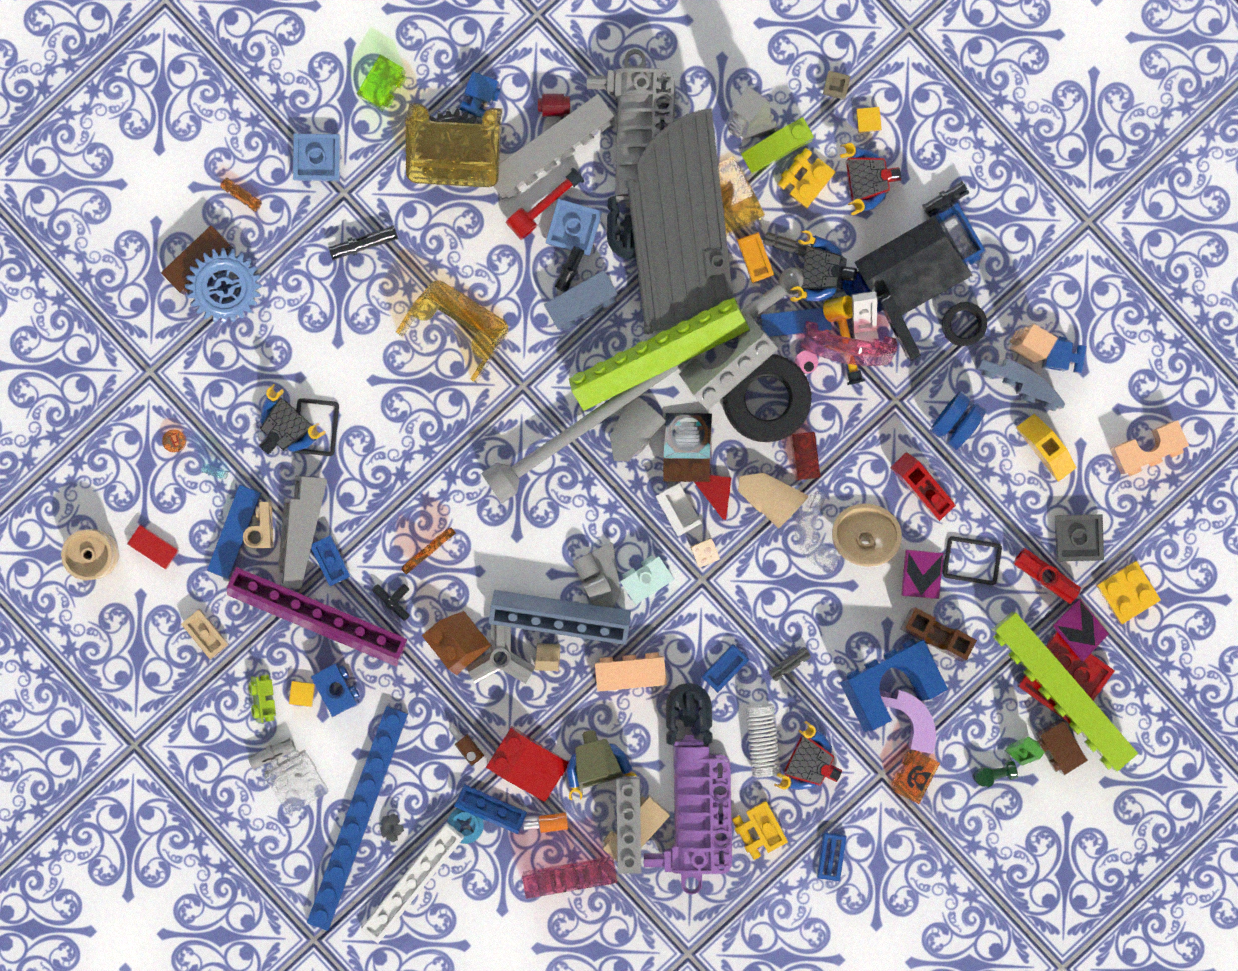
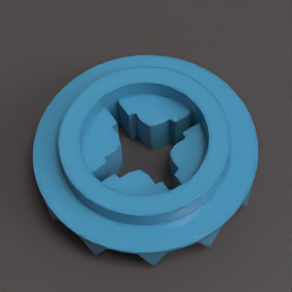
M457 808L450 814L447 822L457 831H460L462 824L458 819L466 821L471 817L469 825L472 828L470 830L467 828L464 831L462 830L461 834L464 835V838L460 843H472L483 832V819Z

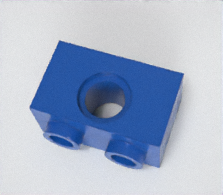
M338 662L311 676L332 717L360 703L358 701L360 694L354 685L350 686L347 680L349 674L345 666H340ZM334 682L342 685V694L337 695L332 692L331 687Z

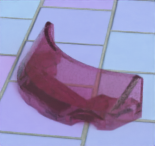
M809 321L805 323L800 344L802 349L820 357L860 366L888 365L891 363L898 347L897 340L894 337L885 336L883 342H879V339L869 342L829 334L827 329H824V331L818 330V324Z

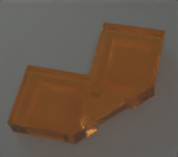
M452 527L446 529L424 549L407 561L401 570L406 575L450 540L456 532Z

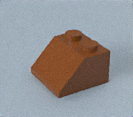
M465 611L439 620L422 635L447 669L455 675H458L492 646Z

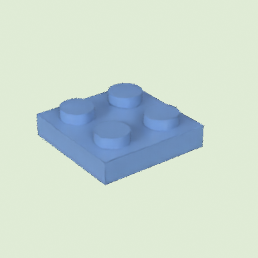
M294 134L293 180L340 181L341 135Z
M558 199L545 243L572 251V248L576 246L584 250L583 255L590 257L602 211Z

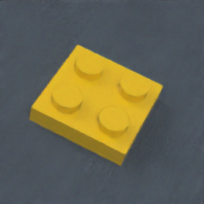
M1133 561L1096 585L1120 624H1124L1161 601L1137 561Z

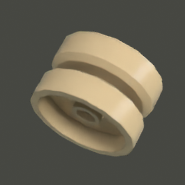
M97 529L77 531L70 535L63 544L61 552L62 564L67 572L77 579L86 581L104 578L112 573L117 566L119 559L118 545L113 537L105 531ZM92 552V557L89 558L88 554Z

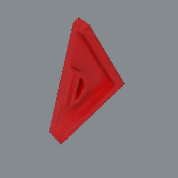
M711 475V482H694L720 517L726 520L732 478Z

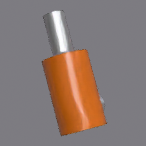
M567 813L541 815L538 821L523 822L524 830L540 829L541 833L568 830Z

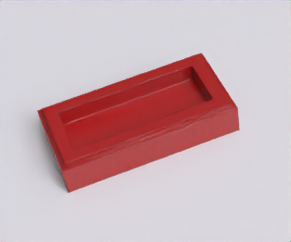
M142 525L138 526L127 545L164 569L169 567L179 552V549Z

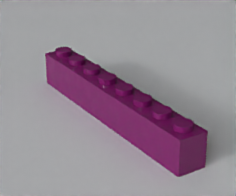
M238 567L235 568L226 587L227 596L396 667L407 645V639Z

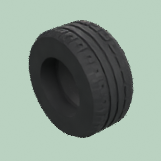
M772 354L723 397V408L729 423L746 438L757 442L779 441L795 433L805 422L812 401L810 383L805 373L796 363L781 355ZM760 377L778 379L784 384L788 392L789 400L786 410L782 415L772 420H763L755 417L748 410L745 402L748 386Z

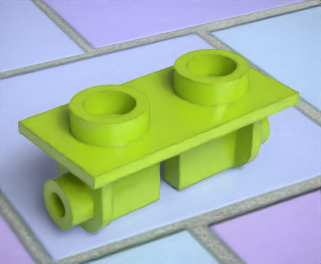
M261 675L260 680L259 677L251 676L248 689L249 694L253 696L254 705H251L253 719H256L258 723H264L263 718H265V722L274 721V716H276L274 699L266 700L265 696L274 695L272 679H270L269 675Z

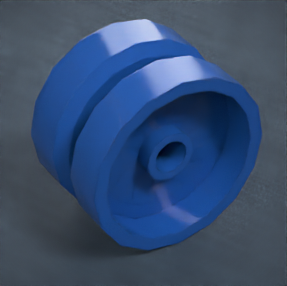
M959 391L951 399L930 428V432L938 438L945 436L951 430L946 444L954 450H958L970 438L987 412L978 403L973 404L965 412L970 403V397L962 391Z

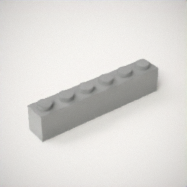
M597 94L488 171L486 177L502 199L505 197L510 199L519 193L518 188L526 183L528 186L538 179L537 175L543 170L545 172L552 170L557 165L556 161L564 157V159H567L576 152L574 148L580 144L585 146L594 139L593 135L601 130L603 133L611 128L614 115L600 95Z

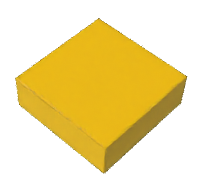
M880 107L856 109L858 133L882 130Z
M292 681L289 704L312 707L315 684Z

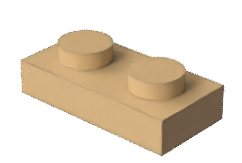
M198 609L181 623L210 660L229 645L201 609Z

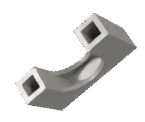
M749 313L745 315L750 330L737 336L739 339L738 346L726 362L714 369L706 370L695 359L679 373L694 397L707 410L778 350L777 346Z

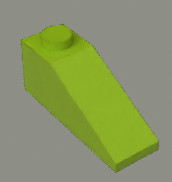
M804 117L744 151L741 153V156L749 171L753 174L812 142L814 136Z

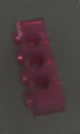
M611 856L523 871L522 873L526 899L618 883L615 861Z

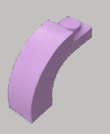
M896 688L895 696L891 697V692L880 690L885 706L903 711L910 721L911 733L908 748L933 754L936 743V729L934 720L926 706L906 691Z

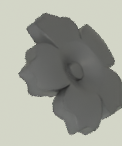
M395 813L390 816H383L381 819L380 833L383 838L386 837L391 842L398 841L397 836L401 835L404 831V826L398 824L400 819Z

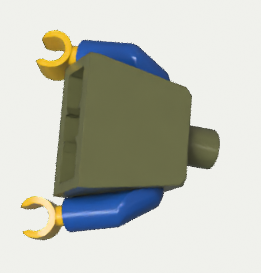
M595 730L586 731L582 734L584 745L575 747L576 753L570 758L566 770L568 785L571 787L569 799L573 800L572 793L578 792L581 800L583 788L616 780V776H623V774L624 776H637L632 771L627 754L616 744H609L607 739L598 740Z

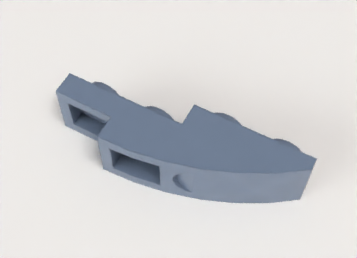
M1008 358L1003 360L1002 366L983 359L978 362L976 370L981 371V376L989 379H994V377L1003 379L1002 383L1012 387L1018 384L1016 394L1022 396L1021 400L1033 404L1035 401L1043 403V408L1051 411L1064 408V401L1053 387L1041 376L1022 364Z

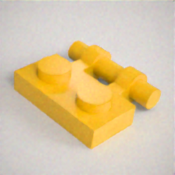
M807 148L801 154L796 155L793 159L795 162L788 170L781 174L782 178L777 183L783 190L788 184L792 185L794 189L789 195L806 209L836 172L819 158L813 164L809 163L807 160L812 155V152ZM802 167L807 172L799 181L794 176Z
M766 800L746 811L750 820L743 822L740 815L732 818L735 825L734 830L737 835L740 834L745 843L744 848L747 853H750L753 860L761 857L758 848L763 845L769 853L788 843ZM752 827L755 828L760 837L754 841L748 831Z

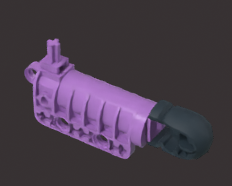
M685 683L671 690L666 701V727L669 729L666 733V743L673 745L675 843H673L672 848H665L664 853H644V867H665V872L681 874L682 889L687 894L693 895L702 888V874H724L732 866L731 765L729 758L724 754H710L709 744L713 743L712 732L709 730L712 727L710 696L701 686ZM679 700V707L683 708V715L679 716V719L683 722L684 727H694L695 721L699 719V716L695 715V708L699 707V700H701L702 707L699 708V715L703 716V725L701 726L703 739H695L694 734H685L684 739H676L678 726H676L675 716L679 714V708L675 707L676 701ZM717 763H722V777H718ZM717 786H723L727 791L724 794H718L714 789ZM719 803H723V823H718ZM718 833H724L727 835V838L718 840L715 836ZM719 850H724V863L719 861ZM689 877L696 878L699 883L698 887L693 890L688 889L685 885L686 879Z

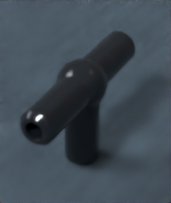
M379 584L372 588V591L385 603V606L393 610L403 621L410 617V614L398 603L410 590L407 585L402 584L391 596Z

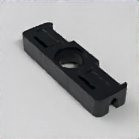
M887 292L878 296L877 300L906 358L913 361L920 357V351L892 296Z

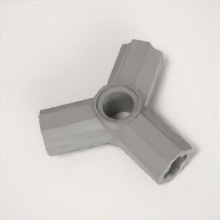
M491 624V652L466 667L475 684L499 670H503L526 684L535 666L511 652V627ZM501 651L507 655V661L504 664H499L495 661V654Z

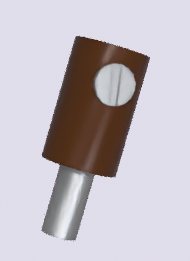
M455 724L448 728L457 740L454 745L471 766L485 756L468 734L463 736Z

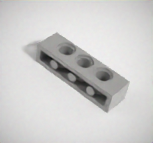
M616 776L618 874L641 873L640 776Z

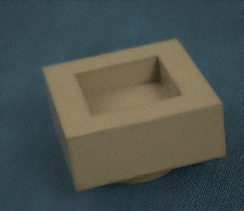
M828 71L822 95L845 100L851 76Z

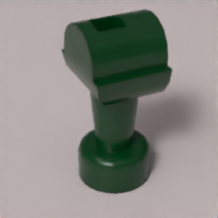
M1014 761L1006 762L1003 768L990 769L986 766H980L981 768L973 773L974 781L978 785L988 788L994 784L995 780L1008 777L1009 780L1018 779V771Z

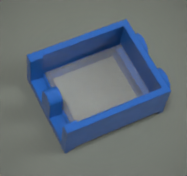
M957 203L950 209L938 214L965 262H969L972 265L982 259L980 254L986 250L959 204Z

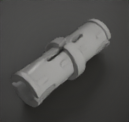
M288 738L281 743L273 746L270 744L266 746V749L249 755L248 760L254 770L264 764L277 762L279 758L295 752L296 747L292 738Z

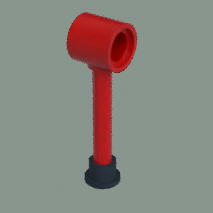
M572 167L571 172L566 176V180L529 212L520 208L505 223L520 240L524 239L538 226L534 219L569 188L575 187L580 182H585L583 177Z

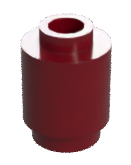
M542 94V98H538V112H542L543 117H564V115H569L570 96H564V94Z

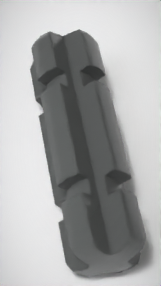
M770 232L765 234L764 245L771 247L774 245L777 249L790 253L796 252V255L802 257L806 255L807 244L796 243L795 240L783 236L776 237V234Z
M805 647L797 651L796 655H791L782 661L778 667L772 668L769 671L770 676L774 681H778L783 677V674H788L801 665L802 661L805 662L810 659L811 654Z

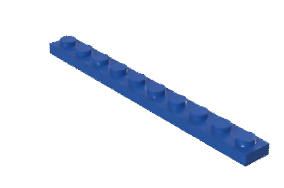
M390 706L385 708L307 924L326 931L330 929L409 713Z

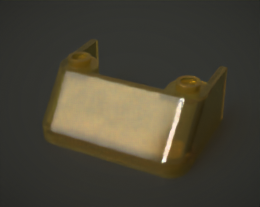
M434 281L413 303L396 333L403 337L415 318L421 321L430 320L437 310L451 317L476 333L471 343V349L482 361L470 380L477 384L508 335V325L505 320L445 282Z

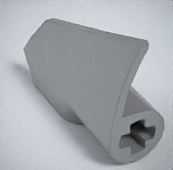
M639 396L624 407L610 435L614 461L629 462L635 454L638 455L645 449L650 442V438L666 422L660 414Z
M610 542L572 561L583 583L582 586L591 604L613 608L621 592L613 543Z

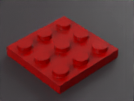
M1057 630L1046 644L1049 651L1094 701L1115 670L1092 654L1084 661H1081ZM1024 675L1017 686L1070 724L1071 721L1066 715L1062 717L1054 709L1055 702L1051 698L1047 700L1038 689L1041 686L1035 680L1031 682Z

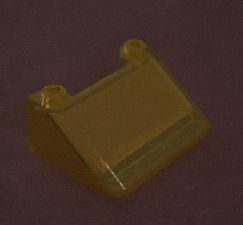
M410 103L405 119L407 178L411 182L419 184L471 187L494 186L499 179L502 108L486 110L483 114L482 124L429 121V111L424 105Z

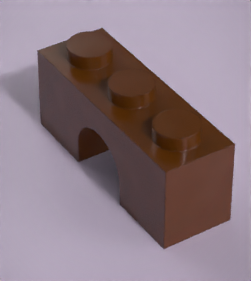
M916 607L910 609L900 628L902 631L919 640H924L925 643L960 662L967 661L977 641L976 639L958 629H951L935 620V617Z

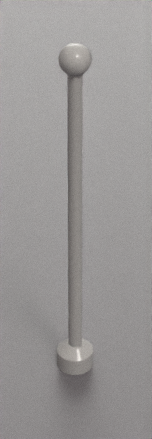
M796 267L785 269L779 276L778 285L741 309L744 316L749 313L754 318L784 296L797 297L798 293L790 291V289L796 286L802 287L803 270ZM695 357L612 397L513 466L495 463L482 472V476L500 502L504 503L517 494L520 481L518 478Z

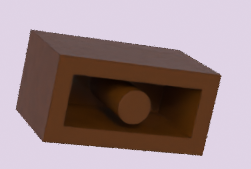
M1058 719L1036 733L1039 738L1037 742L1044 752H1048L1051 757L1049 763L1055 772L1059 771L1066 775L1088 761L1064 721Z

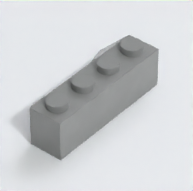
M749 86L731 108L727 122L728 131L735 137L739 138L741 136L744 139L769 136L777 132L779 128L776 127L777 123L773 120L774 115L770 112L771 108L768 100Z

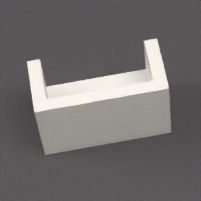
M680 483L655 496L677 536L702 524Z

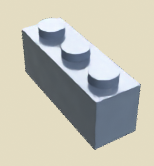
M603 270L545 303L544 307L557 329L563 328L566 331L575 326V320L583 317L585 320L596 313L594 309L601 305L606 308L615 303L616 300L614 298L618 296V293Z

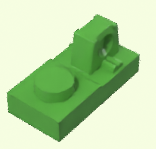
M1025 737L1009 744L1005 749L1021 766L1039 760L1045 753L1040 748V744L1030 737Z

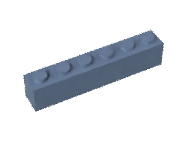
M494 590L489 624L626 645L631 611Z

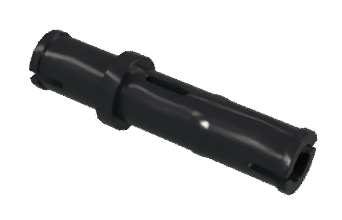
M392 225L391 227L352 239V237L347 238L348 241L328 246L334 261L350 254L355 256L358 255L357 252L398 240L394 225Z

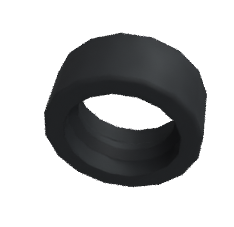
M960 302L953 305L947 310L942 319V331L945 337L952 344L958 346H969L978 342L985 335L987 329V317L984 311L978 305L971 302ZM960 311L973 313L978 321L976 332L967 338L957 336L951 328L953 316Z

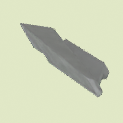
M295 476L294 498H284L279 572L283 573L282 586L285 588L300 589L302 587L327 484V479Z

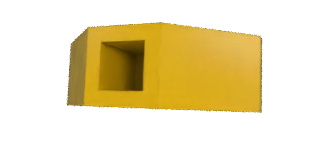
M1032 414L1015 427L1057 482L1076 469L1067 448L1054 431L1037 415Z

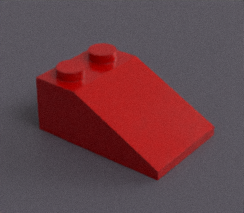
M511 726L486 768L504 780L546 802L567 769L569 762Z

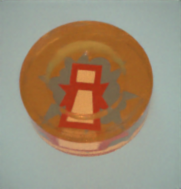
M169 430L162 438L164 448L173 453L182 451L187 443L186 436L179 430Z

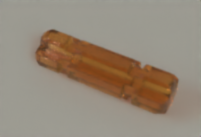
M226 177L221 182L220 187L227 193L230 192V195L244 205H248L247 207L257 212L260 209L262 202L256 197H252V194L238 184L235 185V182Z

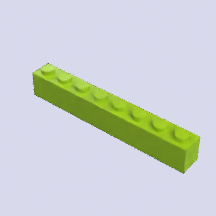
M735 297L724 300L719 305L702 311L687 321L678 323L677 326L661 331L656 336L646 341H641L626 351L618 352L615 356L603 362H598L583 372L576 373L573 377L569 378L571 391L583 411L749 331L747 320Z
M1012 611L991 629L995 633L993 636L994 640L1001 647L1005 645L1010 650L1009 657L1016 664L1021 663L1026 669L1023 671L1026 677L1031 682L1035 680L1041 686L1038 689L1047 700L1051 698L1055 702L1054 709L1062 717L1065 715L1071 721L1069 726L1077 735L1081 733L1087 739L1084 741L1085 745L1093 753L1097 751L1100 754L1101 758L1099 760L1106 769L1112 768L1118 772L1139 754L1016 612Z

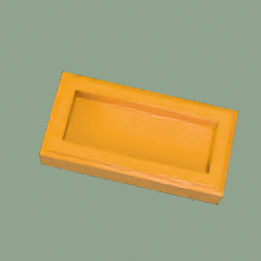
M759 232L737 239L751 282L755 283L774 276Z

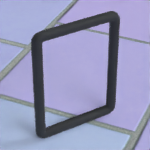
M306 398L298 399L296 412L299 415L301 403L335 406L330 452L302 449L295 451V453L333 456L335 453L339 403Z
M955 536L949 537L943 576L949 579L995 585L1001 559V544ZM952 541L997 548L993 580L947 574Z

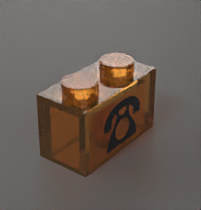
M911 750V752L907 751L901 762L904 766L900 773H895L891 784L893 785L892 790L920 804L940 763L919 751Z

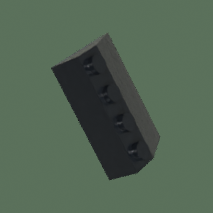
M939 215L933 216L854 262L865 283L872 292L876 293L877 297L885 292L892 296L901 316L973 276Z

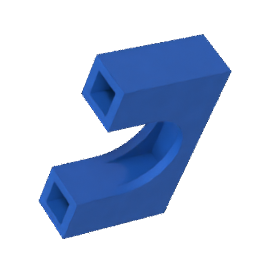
M910 639L901 644L902 649L898 651L892 649L883 654V659L879 661L873 659L865 663V669L861 671L855 669L845 674L846 679L842 680L840 684L864 732L874 731L892 721L881 698L879 688L881 678L888 669L895 668L902 671L908 677L920 701L930 700L948 690L924 640L915 642L914 639Z

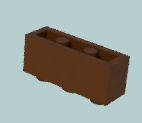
M210 225L161 274L179 293L185 295L192 291L185 288V284L192 283L186 278V275H194L190 270V266L199 267L196 259L204 262L203 253L212 257V249L220 255L221 249L224 248L226 254L229 255L234 247L216 228Z

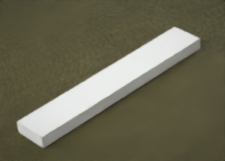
M446 822L360 930L376 943H379L461 842L464 835Z

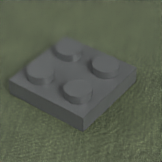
M1103 514L1055 516L1057 562L1104 560Z

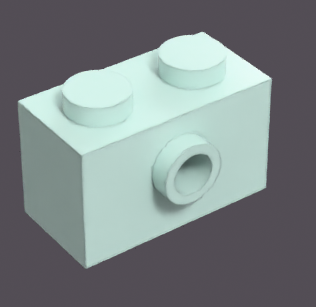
M651 555L641 562L643 567L636 571L634 568H631L622 574L624 579L620 582L635 605L674 580L659 556L654 558Z

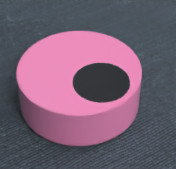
M806 350L796 356L794 363L805 374H809L817 368L818 358L813 352Z

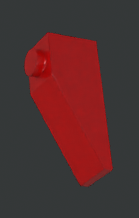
M908 452L902 455L890 467L902 483L937 520L940 521L956 506L920 461Z

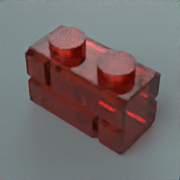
M815 432L790 435L796 481L821 478Z

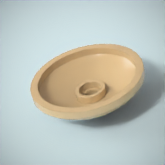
M856 504L846 508L837 516L832 529V540L838 553L847 561L859 566L871 567L886 563L898 552L902 539V532L897 519L888 510L874 504ZM862 541H867L869 544H863Z

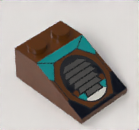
M666 413L663 481L711 482L712 413Z

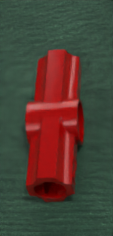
M1026 548L1019 552L1013 562V565L1035 579L1038 584L1046 587L1069 604L1077 598L1082 589L1058 572L1055 567L1050 566ZM1047 569L1052 573V578L1049 582H1045L1042 579V574Z

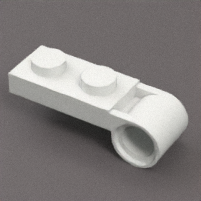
M875 292L852 295L853 341H856V344H854L855 352L879 349L877 296Z

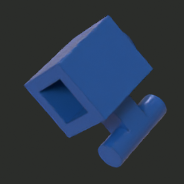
M472 71L464 93L467 98L473 100L471 104L462 101L459 110L468 111L469 114L486 119L488 111L482 109L481 105L483 103L492 107L493 101H498L502 91L499 88V81Z
M1056 336L1058 339L1047 358L1043 359L1041 368L1064 372L1069 370L1070 363H1074L1073 372L1082 374L1087 346L1078 345L1077 352L1072 353L1073 343L1067 342L1066 337Z

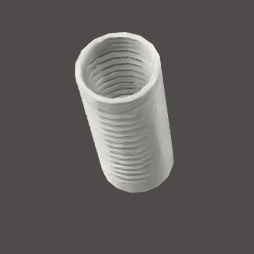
M774 705L748 706L745 708L746 717H769L749 718L747 721L770 720L747 723L748 726L771 724L747 728L748 730H753L747 733L754 734L748 737L755 738L748 741L756 742L750 743L749 746H758L749 749L759 750L752 751L750 754H760L750 756L753 759L751 762L754 763L751 766L755 767L751 769L752 776H776L778 773H781V767H779L780 760L778 758L780 756L778 755L779 751H777L779 748L776 747L779 744L776 743L778 736L776 735L777 727L774 722L776 721L774 718L776 715L773 714L775 713ZM762 728H772V729H768V730H754V729H762ZM764 732H773V733H769V734H756V733H764ZM765 736H774V737H770V738H757V737H765ZM766 740H775V741H771V742H759V741H766ZM775 744V745H772V746H761V745ZM775 748V749H773V750H762V749Z

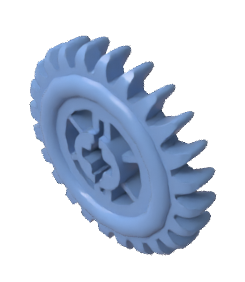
M222 248L220 255L214 249H212V257L203 253L204 262L196 259L199 267L190 266V270L194 275H186V278L192 283L185 284V288L192 290L186 296L188 298H195L190 302V305H199L196 310L198 314L205 311L204 319H208L213 315V322H217L219 317H221L222 322L226 323L228 317H230L232 322H235L236 315L244 318V310L249 313L252 312L249 305H257L253 298L261 296L255 290L261 288L262 284L255 282L261 278V275L253 274L257 270V266L249 267L251 264L250 258L243 261L244 254L242 252L235 257L234 249H231L229 255H227L225 249ZM219 270H226L225 273L213 274ZM229 272H234L238 278L231 279ZM212 276V285L207 286L208 280ZM221 281L226 282L225 289H221ZM241 286L239 294L236 296L234 290ZM216 293L219 296L218 301H215L209 295ZM231 295L234 297V299L229 302H222V298L229 297Z

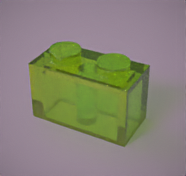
M380 54L356 94L360 99L383 112L385 107L389 108L395 98L393 94L397 87L400 89L407 78L405 76V69Z

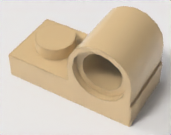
M259 502V507H256V520L260 521V526L247 528L243 533V541L250 548H274L272 502ZM255 530L261 534V540L258 543H253L250 538L251 533Z
M537 643L535 670L559 671L560 644Z

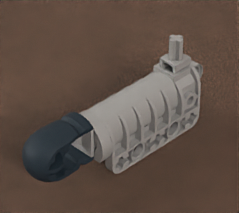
M631 49L625 55L623 69H617L616 71L608 70V76L587 75V89L607 90L608 95H615L616 100H618L615 196L608 198L607 208L611 212L607 215V241L611 250L616 255L626 259L636 258L631 215H625L624 220L620 223V226L624 227V234H621L620 228L617 225V217L620 212L618 203L626 204V208H630L626 181L632 179L638 182L636 164L648 143L662 130V123L660 121H665L667 126L675 120L674 75L668 69L646 68L644 53L639 49ZM633 54L641 56V64L638 66L630 65V56ZM663 82H666L667 93L661 89ZM663 97H665V98L668 99V100L663 99V100H659V101H658V99L663 98ZM662 104L669 105L665 110L659 109V106Z

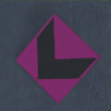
M905 550L901 596L939 599L944 553Z
M1078 599L1053 625L1081 661H1084L1109 635L1081 599Z

